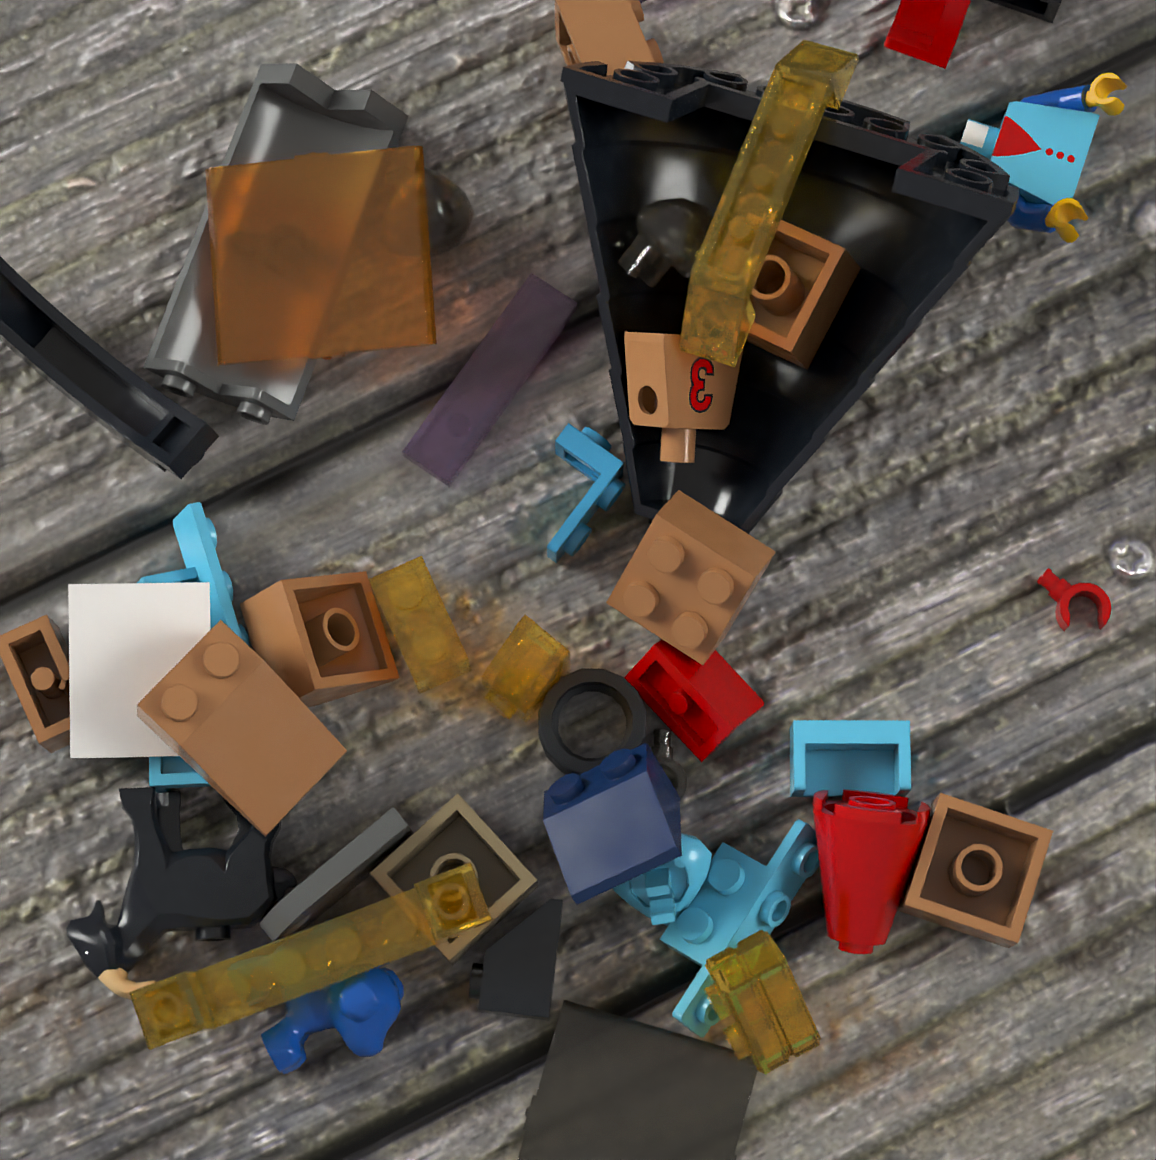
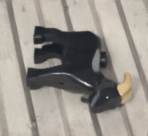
M155 787L120 788L119 794L122 808L131 819L133 826V866L117 924H108L106 922L103 904L101 900H96L91 914L87 917L71 920L66 928L68 939L86 967L118 996L130 1000L146 999L159 991V984L154 980L136 983L129 980L127 976L129 971L143 958L150 947L166 932L195 931V941H225L231 939L230 929L252 928L260 923L271 909L284 898L286 890L297 886V880L290 871L283 867H274L271 862L272 847L281 830V821L265 837L223 797L228 808L237 816L239 829L230 848L225 850L208 847L184 850L180 826V791L156 793Z

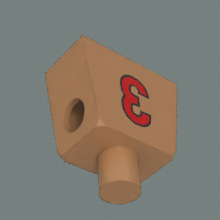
M625 332L624 344L630 420L634 425L662 428L660 461L694 463L696 429L724 430L729 425L744 347V338Z

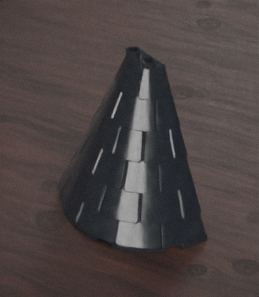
M600 61L563 67L560 81L564 84L565 97L575 138V143L571 147L600 293L596 297L611 365L609 375L624 442L623 448L634 512L648 518V523L651 524L655 515L680 490L749 534L783 493V487L829 437V431L873 384L876 374L920 327L925 315L970 266L973 257L1012 216L1019 198L1018 187L1008 185L1010 175L1001 167L959 142L944 135L919 134L918 140L908 137L909 121L819 92L779 83L778 87L757 86L756 92L746 90L748 81L741 77L740 74L666 63L627 61L625 68L615 69L613 75H607L608 64ZM745 203L846 248L861 269L808 370L744 340L729 425L724 430L696 429L694 463L660 461L662 428L634 425L629 417L624 344L625 332L738 338L709 324L692 307V304Z

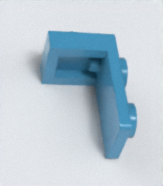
M569 423L555 440V454L595 483L547 545V557L555 563L561 559L565 552L573 557L580 550L592 532V528L586 525L599 507L607 512L617 501L626 486L620 480L623 476L624 462L609 452L612 448L611 444L593 429L584 427L580 432Z

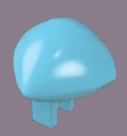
M681 833L682 856L612 889L630 906L650 918L652 925H669L672 922H676V918L687 909L699 892L709 872L712 853L698 838Z

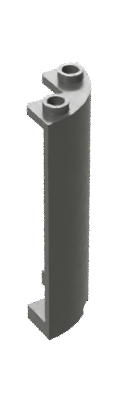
M297 63L260 65L143 367L164 378L161 384L164 389L186 398H193L196 392L222 403L238 407V415L259 424L268 425L271 417L295 420L409 117L407 114L373 90H335ZM291 225L298 227L313 242L316 249V262L304 250L300 241L286 240L278 246L275 252L276 263L281 268L285 280L281 279L266 266L263 258L253 256L249 251L237 250L236 240L239 232L242 231L254 236L256 233L267 236L269 232L279 226Z

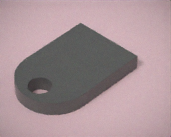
M392 807L288 893L263 918L260 927L275 945L288 940L315 921L371 875V871L413 834L412 830L395 808Z

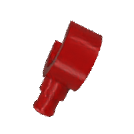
M1050 568L1037 580V583L1042 585L1049 592L1048 595L1057 602L1055 610L1056 620L1063 631L1070 626L1068 606L1070 600L1074 597L1082 596L1094 602L1098 610L1097 621L1100 630L1108 622L1111 615V602L1108 595L1099 586L1091 583H1078L1072 586L1064 578L1060 579Z

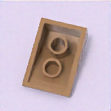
M222 620L137 704V717L265 837L347 752L344 746L274 670Z

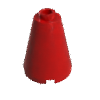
M843 789L842 801H827L829 790H820L814 793L813 815L827 934L829 938L839 941L838 949L853 954H872L874 946L883 945L887 941L930 820L931 808L928 804L921 802L916 812L907 809L908 797Z

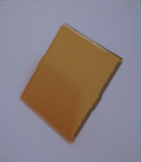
M405 146L340 154L311 152L305 155H296L294 159L212 167L205 170L218 365L307 357L312 360H330L336 357H345V354L437 344L423 146Z

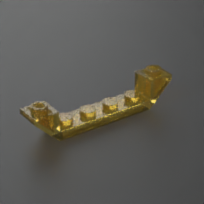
M803 40L776 63L691 271L679 344L681 351L732 367L736 366L756 317L750 295L825 109L830 107L839 110L858 63V54Z
M472 863L415 883V888L206 968L195 972L184 971L129 992L148 1049L153 1050L224 1027L442 944L492 921Z

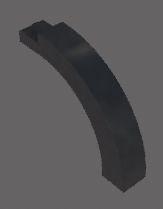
M0 256V340L49 383L121 441L162 471L168 470L182 479L203 458L207 449L219 435L205 421L166 397L103 349L36 291Z

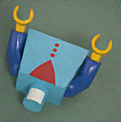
M1103 73L1094 79L1091 86L1083 85L1024 97L1020 102H1009L1000 128L968 119L960 143L1001 167L1010 175L1008 185L1018 187L1019 198L1015 212L1007 220L1012 227L1052 233L1056 230L1061 239L1067 243H1073L1077 240L1079 234L1074 226L1068 222L1073 219L1088 220L1084 209L1073 197L1100 116L1092 112L1099 106L1106 114L1116 116L1123 111L1125 106L1117 97L1107 98L1112 91L1127 88V85L1116 74Z

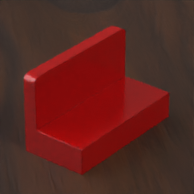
M663 639L654 644L624 677L639 692L640 697L700 762H703L712 755L740 725L764 706V701L716 650L702 665Z

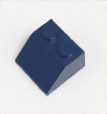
M647 743L632 750L626 748L617 750L608 755L600 765L580 775L576 773L567 774L556 780L548 790L544 791L543 822L568 890L576 905L682 856L680 796Z

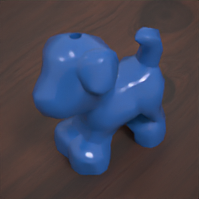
M345 915L327 919L310 934L286 942L274 954L245 959L233 964L229 968L230 975L240 996L245 1003L249 1002L251 1007L264 1002L271 994V981L280 983L286 1015L275 1026L262 1033L261 1038L277 1070L284 1075L299 1068L307 1059L304 1043L309 1035L326 1029L335 1028L347 1047L354 1054L360 1057L375 1056L382 1051L386 1033L400 1012L401 999L404 996V985L393 970L385 967L379 968L372 963L354 965L337 979L330 971L327 949L336 940L348 939L357 941L360 935L355 921Z

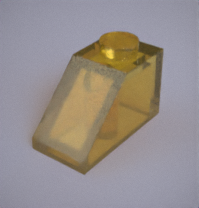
M525 614L481 676L483 687L488 690L487 694L483 697L484 700L506 719L510 720L514 714H517L522 720L527 722L541 706L546 692L562 676L569 674L571 671L570 651Z

